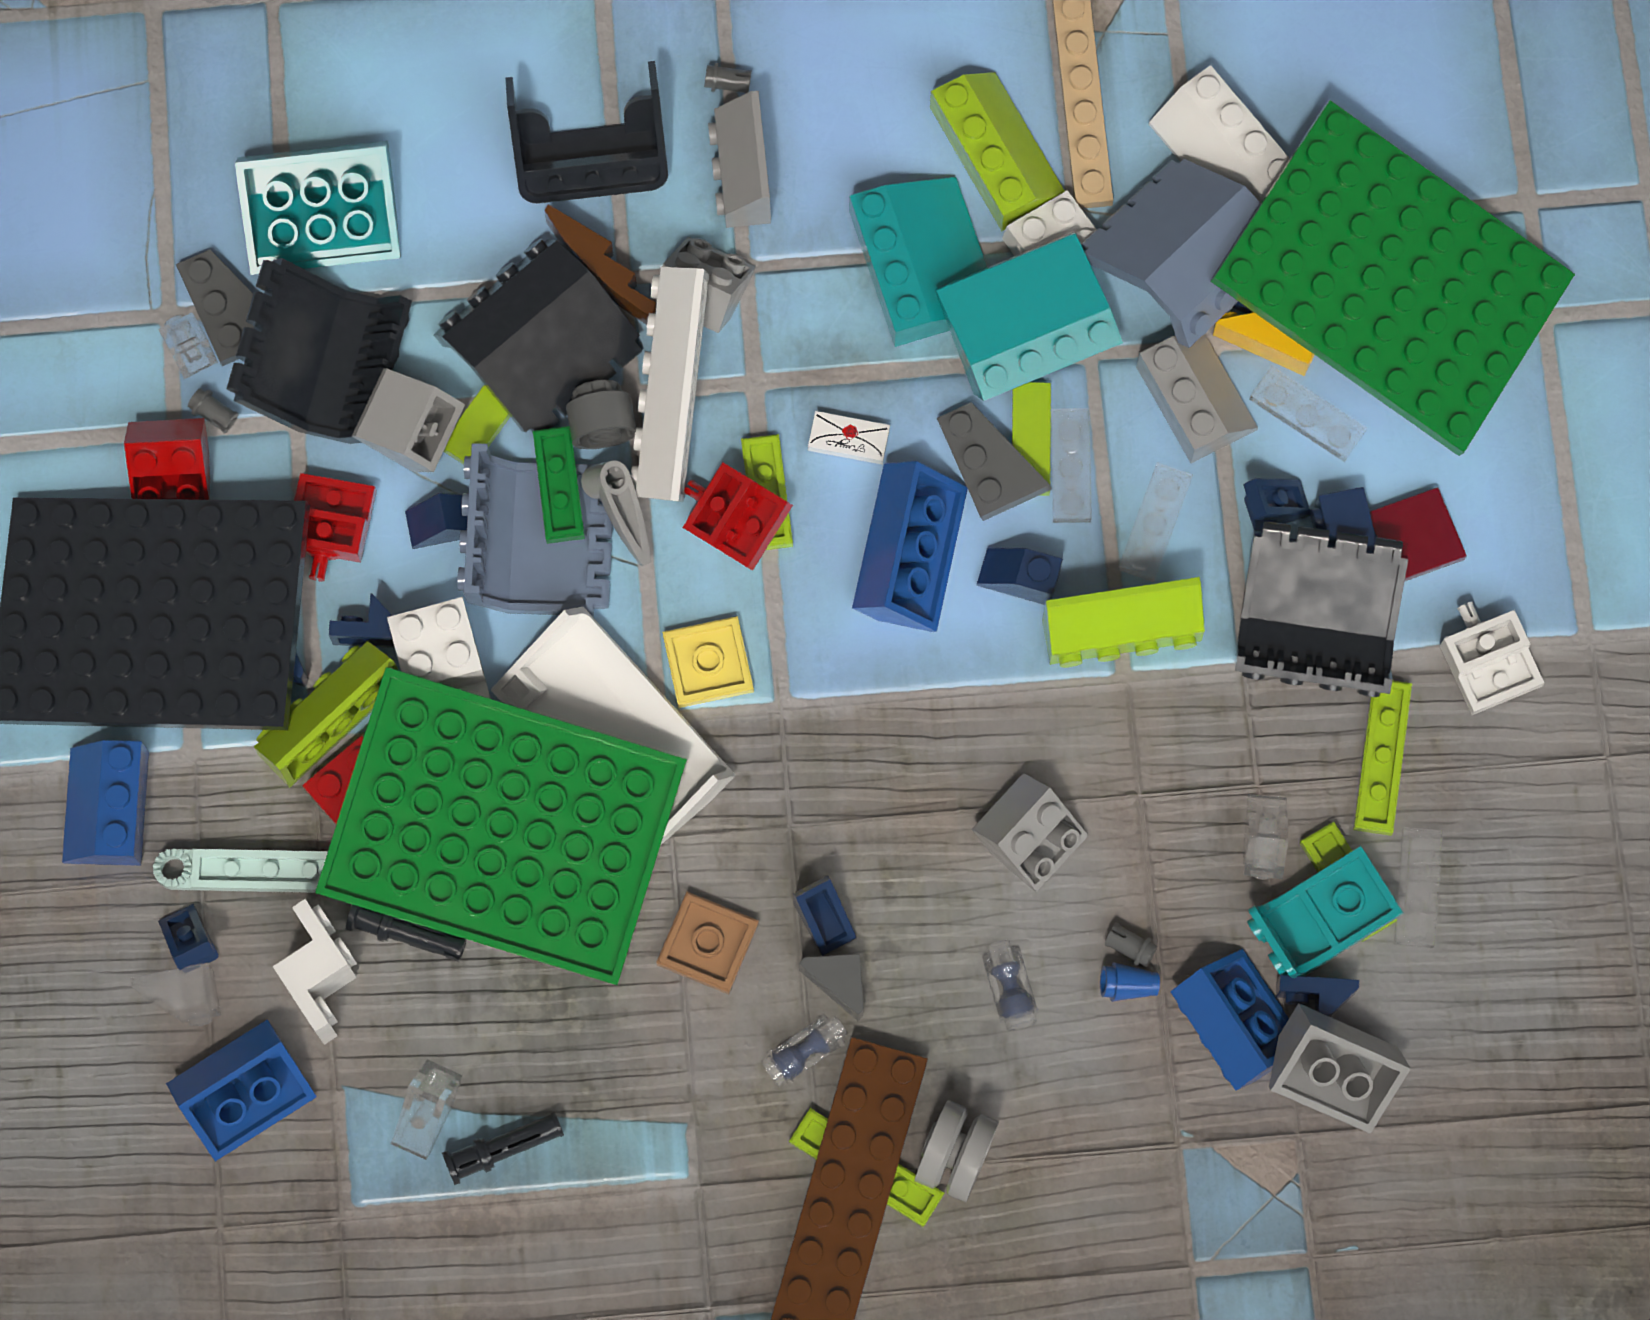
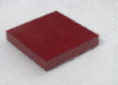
M1438 487L1370 511L1376 537L1403 541L1401 555H1408L1405 581L1461 562L1467 557Z

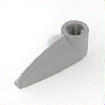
M616 460L589 466L582 474L581 483L583 490L589 497L601 499L613 527L640 566L651 563L645 523L627 467Z

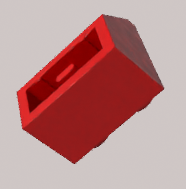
M205 418L128 422L124 449L132 499L210 500L209 447Z

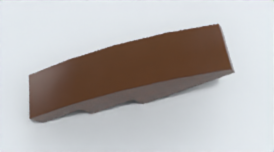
M548 204L544 209L546 223L560 244L592 273L616 304L647 325L649 313L656 314L657 303L635 290L637 282L634 272L611 259L614 255L612 242Z

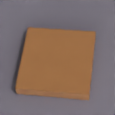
M686 892L656 964L659 967L729 995L755 935L759 921Z

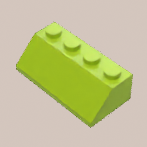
M995 72L963 74L931 91L930 109L1001 232L1009 224L1065 192Z
M1200 577L1046 600L1042 623L1050 665L1059 663L1060 667L1069 668L1082 664L1084 659L1097 658L1099 662H1108L1119 659L1121 657L1120 654L1136 652L1137 656H1147L1157 653L1159 651L1158 648L1174 646L1175 650H1185L1197 646L1196 642L1202 641L1205 632Z
M367 641L362 647L356 645L351 648L342 658L343 664L335 672L331 673L329 671L323 674L313 686L315 690L304 700L299 698L291 704L288 730H263L256 738L258 743L254 746V749L258 756L289 788L372 712L385 668L398 670L396 663Z

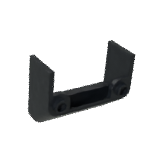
M655 61L648 62L651 95L635 97L626 104L624 108L625 125L550 133L549 120L543 112L537 109L517 110L513 77L505 78L507 110L518 190L523 199L530 203L539 204L653 191L665 184L668 178V168Z

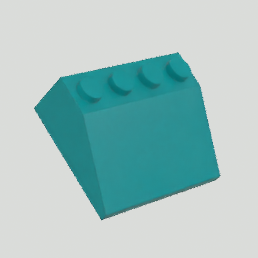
M388 141L238 157L235 167L250 275L259 274L263 260L273 261L274 259L283 258L303 269L401 258Z
M950 177L888 184L850 195L849 213L894 346H901L950 331L935 289L987 268L957 178Z
M1074 232L935 289L973 394L983 401L1123 343L1108 301Z

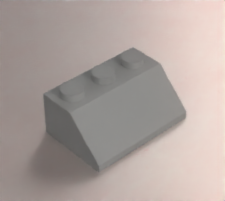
M750 91L715 108V122L708 123L710 145H718L719 157L712 158L714 180H721L722 192L715 193L717 216L725 215L726 228L771 223L770 194L759 91Z
M1205 334L1190 348L1179 344L1176 336H1172L1139 353L1136 368L1190 463L1258 430L1255 421Z
M1298 1003L1278 1037L1269 1088L1275 1093L1371 1134L1411 1068L1397 1046Z

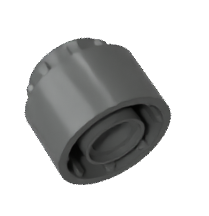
M597 380L584 383L574 389L572 392L573 396L571 397L572 401L566 405L574 447L580 449H602L623 444L635 437L636 423L631 396L622 391L619 383L613 380Z

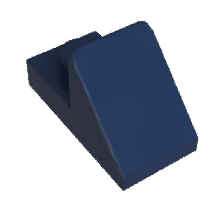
M1254 478L1243 484L1246 492L1244 502L1255 531L1263 530L1264 521L1286 524L1311 515L1300 480Z
M370 593L368 622H363V618L357 616H342L340 621L330 620L329 638L333 645L363 646L368 641L375 647L395 648L387 619L392 614Z
M194 904L158 921L171 956L179 971L182 970L183 973L188 974L219 957Z
M1280 975L1276 982V998H1285V1003L1290 1005H1298V1003L1308 1005L1309 1000H1315V1011L1331 1017L1355 995L1359 989V980L1303 976L1291 978L1290 976Z

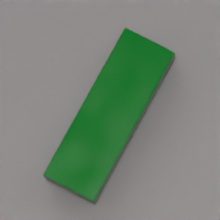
M570 427L533 431L546 542L550 544L585 539Z

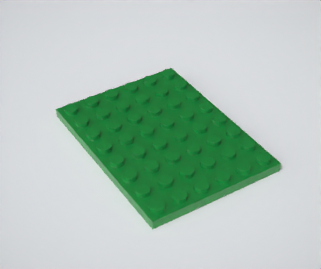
M1329 100L1210 282L1450 451L1460 456L1468 448L1575 276V273Z
M386 667L315 893L618 985L687 759Z

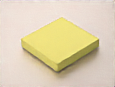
M738 616L662 632L678 708L754 692Z

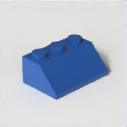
M102 740L70 748L63 864L141 866L149 751L142 741Z
M1243 949L1200 968L1170 991L1177 1001L1179 1009L1187 1016L1198 1033L1202 1044L1210 1051L1221 1068L1223 1076L1231 1083L1235 1091L1257 1081L1272 1071L1278 1037L1289 1018Z
M268 1019L166 1083L177 1106L215 1162L317 1097Z

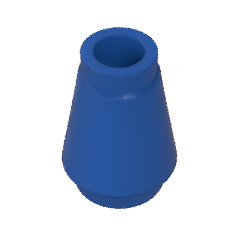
M1115 962L1111 966H1103L1101 969L1100 993L1102 997L1110 998L1112 1002L1157 996L1159 993L1160 976L1158 972H1151Z

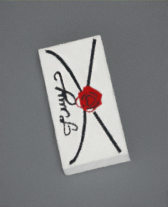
M815 411L808 451L883 465L890 425Z

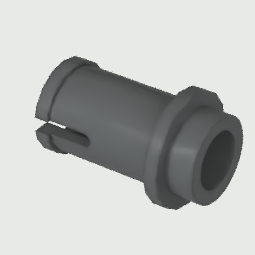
M715 63L714 66L707 65L704 87L711 88V92H715V89L744 92L745 94L749 92L752 70L746 71L718 67L719 63Z
M201 388L198 389L188 403V407L192 409V415L202 416L219 428L221 432L227 433L236 422L239 413L231 410L214 398L211 390L204 391Z
M1115 923L1112 928L1113 932L1110 931L1104 945L1135 960L1134 965L1139 966L1142 964L1147 967L1158 946L1152 943V938L1144 939L1121 927L1120 924Z

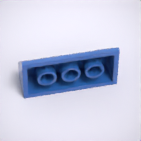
M918 461L886 463L883 465L852 609L877 621L937 632L968 490L966 486Z

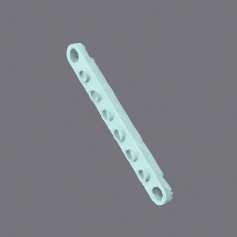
M173 848L166 849V851L159 853L160 855L155 858L153 874L163 887L170 890L315 893L328 851ZM178 859L183 862L184 872L177 879H167L163 875L164 865L169 860Z

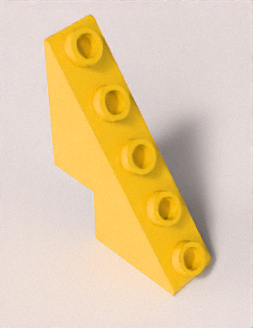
M1253 311L1250 314L1239 316L1236 312L1225 313L1215 324L1213 336L1302 376L1306 375L1315 356Z

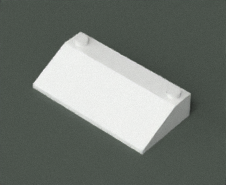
M584 607L564 610L491 688V691L502 703L687 759L661 845L710 803L736 776Z

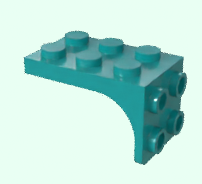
M1360 846L1280 897L1264 905H1254L1249 908L1248 911L1252 918L1247 923L1259 941L1263 943L1268 942L1273 952L1268 954V957L1278 973L1296 978L1297 976H1306L1405 913L1363 847Z

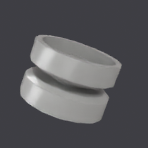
M947 1100L937 1123H933L920 1155L923 1158L914 1181L934 1189L940 1184L946 1168H949L953 1171L946 1187L947 1195L966 1203L1000 1121L980 1114L975 1117L966 1135L961 1133L968 1115L966 1107Z

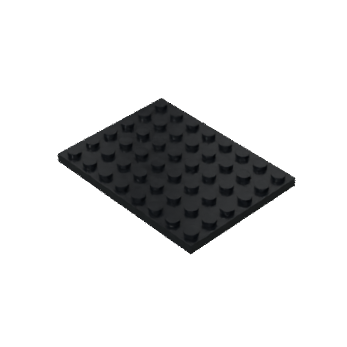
M13 498L0 602V724L288 730L311 505L307 501Z

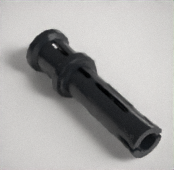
M352 905L345 928L351 932L354 929L376 935L377 940L384 942V940L388 941L389 939L400 941L457 962L461 960L467 941L464 938L356 905Z
M553 1112L549 1116L487 1141H484L483 1138H476L473 1140L472 1145L452 1153L444 1151L442 1155L454 1185L460 1184V1180L481 1170H484L486 1173L492 1171L491 1168L495 1167L494 1163L557 1137H562L564 1134L555 1112Z

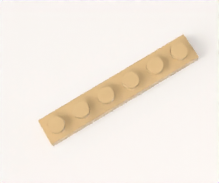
M1052 0L1074 200L1081 209L1112 206L1113 194L1091 1Z

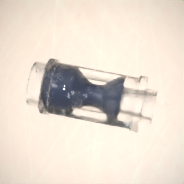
M1002 940L988 945V952L982 955V960L1000 1022L1005 1023L1007 1031L1020 1030L1036 1024L1035 1014L1038 1013V1008L1020 946L1011 945L1010 940ZM1018 973L1020 975L1023 988H1021L1017 982ZM997 980H999L1002 984V994H1000Z
M822 1013L818 1016L819 1019L774 1050L770 1049L766 1052L768 1056L760 1062L777 1087H780L785 1082L790 1085L794 1082V1078L836 1049L846 1046L843 1037L848 1035L847 1031L835 1015L828 1018Z

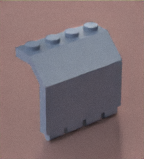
M1183 159L1180 163L1173 160L1168 162L1153 176V182L1148 181L1127 201L1129 206L1122 205L1102 224L1103 229L1098 228L1081 246L1090 265L1147 291L1170 316L1178 343L1190 348L1238 302L1210 281L1261 203L1246 186Z
M472 443L471 456H465L464 479H470L469 493L462 494V516H468L467 530L460 531L459 542L460 553H466L465 567L458 568L457 576L458 591H464L467 603L508 614L560 615L564 610L584 607L594 616V609L609 608L610 581L596 579V576L610 575L612 544L597 542V539L612 538L613 525L603 505H599V502H602L601 499L589 497L582 488V474L585 469L592 465L576 464L585 539L547 544L537 463H516L498 458L490 454L487 444Z

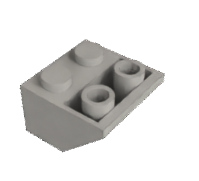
M687 237L662 265V267L705 269L709 274L703 326L717 333L731 319L756 268L746 263L742 257L736 254H726L713 248L705 240L693 239L691 237ZM651 298L652 301L657 303V298Z
M385 368L377 381L352 437L412 472H434L465 404L433 385Z
M1024 773L972 828V831L990 853L1035 892H1038L1088 837V834L1052 789Z

